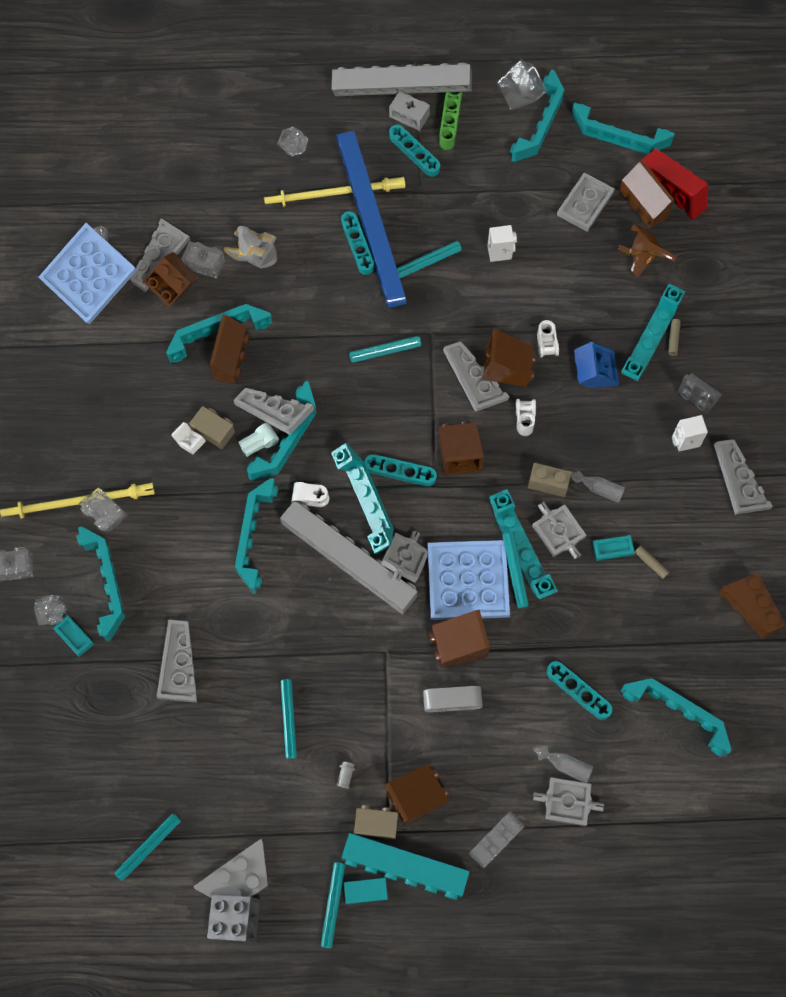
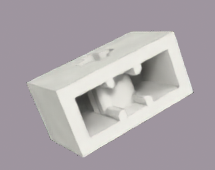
M511 225L489 229L487 247L490 262L512 259L517 237L516 232H512Z
M702 415L679 421L672 435L673 444L677 446L679 452L701 446L708 433Z

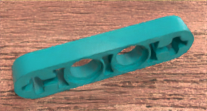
M394 125L390 128V140L426 175L433 177L439 174L440 162L407 130L400 125ZM411 142L413 147L406 148L404 144ZM422 153L425 155V158L418 159L416 155Z
M350 211L345 212L341 217V223L360 273L369 275L374 270V261L356 214ZM350 218V220L352 221V227H350L349 222L346 219ZM357 232L360 236L357 239H353L350 237V234ZM358 247H363L365 252L358 254L355 250ZM363 259H365L366 264L369 265L368 268L363 266Z
M369 455L365 459V465L371 474L423 486H432L437 479V473L431 467L379 455ZM376 461V465L371 468L369 463ZM381 462H384L383 470H380ZM389 464H393L397 469L391 473L386 470V467ZM406 469H413L415 474L412 477L406 476L404 473ZM418 471H421L420 479L417 478ZM427 473H430L432 477L429 480H426L425 477Z
M557 661L549 664L546 671L548 678L599 720H605L611 715V704L566 666ZM558 667L560 669L559 673L562 676L565 673L567 674L563 682L559 681L562 678L559 674L552 675L553 670L551 668L556 669ZM568 679L576 681L577 687L575 689H569L566 686ZM589 692L592 695V701H583L581 698L582 693ZM598 699L597 705L601 708L605 706L608 714L602 713L601 715L599 714L600 709L596 705L594 708L590 706Z

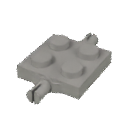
M545 502L540 503L538 507L544 515L540 520L533 523L532 527L552 556L555 557L569 550L574 559L579 558L581 554L575 545L585 539L587 535L566 505L550 511Z
M412 531L410 538L395 533L392 545L388 547L381 562V565L395 572L391 579L392 582L395 581V584H399L402 576L415 583L427 559L428 550L417 543V539L420 536V533L417 531Z
M550 778L549 789L546 794L537 792L533 794V801L545 802V820L587 826L590 810L603 812L604 803L592 801L590 795L591 784Z

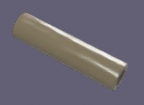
M679 319L671 320L668 354L671 356H675L678 353L681 322Z
M642 546L636 549L635 554L662 579L670 573Z

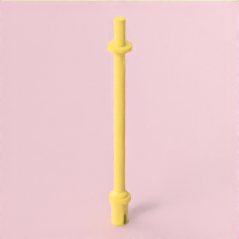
M386 177L381 182L370 183L372 190L383 189L386 192H390L392 189L405 188L404 177L392 179ZM351 186L286 195H284L282 190L281 195L264 197L265 205L282 202L283 207H285L288 201L352 193Z
M152 482L137 486L136 484H131L128 489L25 506L20 501L18 502V507L1 509L0 514L1 517L19 514L22 519L25 517V513L128 496L138 499L140 496L155 495V490L152 489L154 487Z

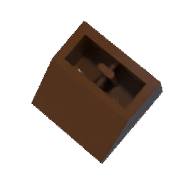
M171 252L162 258L143 282L170 307L189 290L199 277L174 252Z

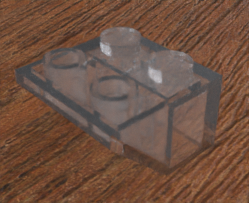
M520 60L497 81L511 110L534 103L547 92L534 65Z
M99 487L79 503L82 506L80 510L87 517H93L96 520L94 524L101 531L112 532L128 516Z

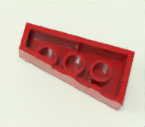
M658 149L653 150L641 160L673 199L678 202L676 206L681 210L685 209L689 213L688 217L691 220L707 209L708 184L705 180L700 179L692 171L685 169L677 161L672 160Z

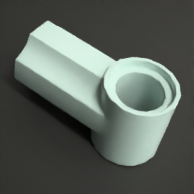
M265 423L259 426L255 433L238 443L244 454L248 457L264 447L270 448L279 441V438L271 425Z

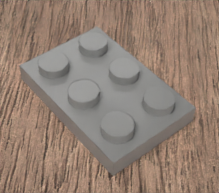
M583 173L557 211V216L588 232L615 189Z

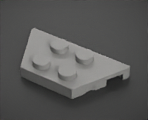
M260 839L196 884L194 888L210 898L213 895L253 897L268 886L263 841Z

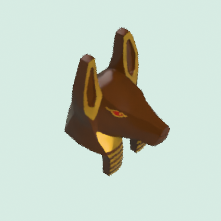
M633 225L630 229L637 234L632 248L629 249L622 245H619L618 248L622 253L633 256L630 271L632 275L638 278L656 257L675 261L677 258L676 255L660 247L655 236L650 231L637 225Z

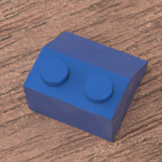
M594 342L574 350L579 384L589 388L619 385L613 350Z

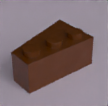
M759 573L724 586L718 593L732 605L735 611H738L746 619L745 621L762 639L780 632L786 626Z

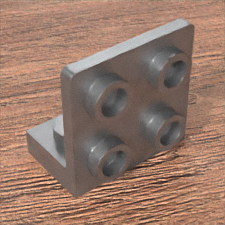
M692 373L684 376L677 391L682 398L690 400L699 410L707 413L722 396L720 392Z
M213 895L207 938L256 943L261 900L253 897Z

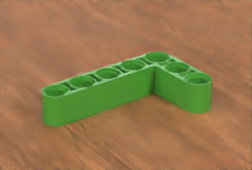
M446 92L439 140L440 147L444 150H450L455 145L463 92Z

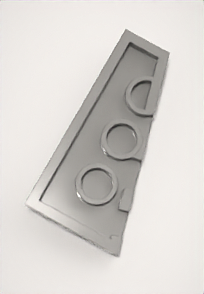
M162 218L158 223L157 230L152 235L149 246L144 251L145 254L142 260L139 261L136 267L138 270L130 279L131 283L145 292L149 287L143 281L162 258L171 252L178 255L190 241L188 235Z
M461 341L444 347L443 351L475 412L509 399V395L499 388L497 382L483 380L484 367L475 361L476 358Z
M245 388L233 400L236 406L289 435L314 410L313 404L306 403L304 405L300 404L297 400L291 399V401L282 399L281 396L275 395L272 397L268 396L265 392Z
M735 440L716 442L714 447L735 515L771 509L773 507L771 502L767 501L764 496V490L755 481V475L747 467L746 459Z
M168 620L157 699L197 703L188 621Z

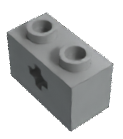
M400 91L389 107V117L419 131L430 116V105Z

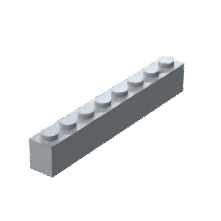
M443 63L438 66L424 64L423 66L406 65V67L391 65L387 68H381L380 66H373L371 68L355 67L354 69L340 67L337 70H332V91L335 96L398 94L399 91L404 94L472 91V69L470 64L458 63L457 65Z
M294 501L280 517L281 524L403 615L417 598L416 587L412 583H405L401 579L399 584H395V581L392 582L391 579L395 572H390L385 566L381 565L382 561L379 559L374 560L366 549L362 547L359 549L354 545L355 542L348 536L343 537L339 534L340 531L335 526H328L324 523L325 520L320 515H314L309 512L310 509L305 504H299Z

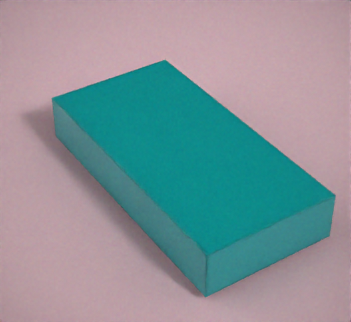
M631 535L594 540L592 542L596 561L635 554Z
M69 615L53 627L78 657L82 656L94 645Z
M386 878L344 882L346 905L388 900Z

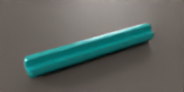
M455 241L398 267L399 278L461 251L460 243Z
M419 336L352 351L349 354L351 362H358L420 347L421 340Z
M506 532L502 536L516 604L518 608H526L529 604L514 533Z
M291 679L281 680L285 756L287 759H294L297 757L292 682Z
M171 814L115 871L116 877L123 881L180 823V819L175 814Z
M335 862L333 865L321 939V947L332 948L345 869V865L339 862Z

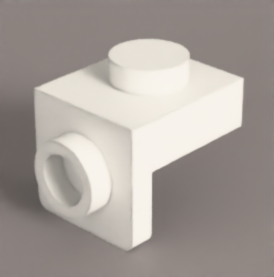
M185 422L172 433V437L178 445L191 454H194L206 442L201 435L191 430Z

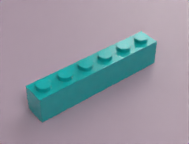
M351 833L348 835L341 857L345 861V865L357 868V865L365 867L364 871L372 874H377V871L385 873V878L394 881L397 878L404 879L407 885L417 887V884L425 886L426 891L437 894L438 890L444 892L445 897L457 900V897L462 898L470 872Z

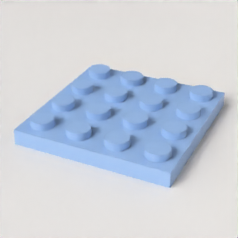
M85 223L41 273L39 278L86 323L90 324L138 269L89 224Z
M503 540L428 543L431 620L452 619L480 609L482 618L510 617L507 560Z

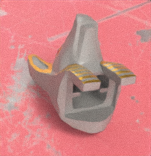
M239 226L234 232V235L239 237V248L224 247L223 249L231 258L238 261H247L259 268L272 266L277 261V252L274 246L276 237L266 232L258 234L245 226Z

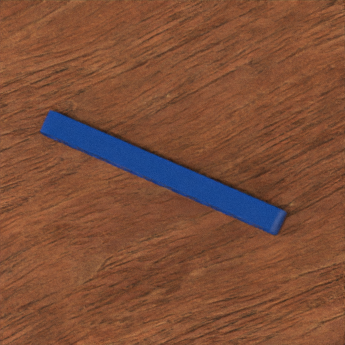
M353 130L336 134L338 147L387 307L390 309L405 305L406 298L355 132Z

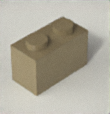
M203 406L189 423L191 430L220 449L224 448L235 433L232 421L225 417H219L215 410L207 409Z
M534 463L528 488L565 497L571 472Z
M362 805L361 809L357 808L354 835L396 840L398 812H394L392 808H382V811L374 810L373 806Z

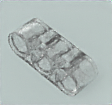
M511 811L508 812L471 850L469 855L484 869L525 825Z

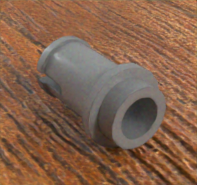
M342 762V765L339 766L341 771L336 786L349 789L352 773L355 771V764Z

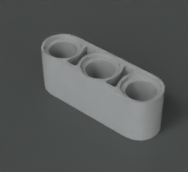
M480 686L435 688L423 691L425 712L474 710L483 707Z

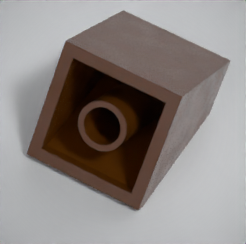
M494 329L486 346L483 380L527 387L529 381H532L534 377V370H531L535 362L533 346L498 329Z
M465 421L457 425L448 423L438 427L444 476L482 471L484 455L476 422Z
M480 609L432 625V632H429L432 644L435 643L437 651H434L436 662H440L441 668L488 657L490 646Z
M429 764L385 784V792L396 812H398L404 827L448 804L449 800L447 798L450 795L444 785L440 786L437 780L440 777L434 767L430 768Z

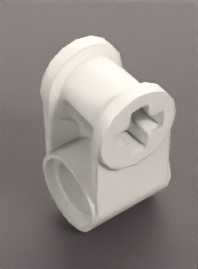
M549 320L542 321L537 332L539 357L541 358L544 355L559 356V344L555 325ZM542 330H549L550 333L546 334Z
M516 399L517 431L522 436H528L533 432L536 413L535 399H532V401ZM522 423H528L529 426H524Z
M296 482L294 483L291 502L296 501L306 506L324 507L329 503V495L326 487L322 485Z

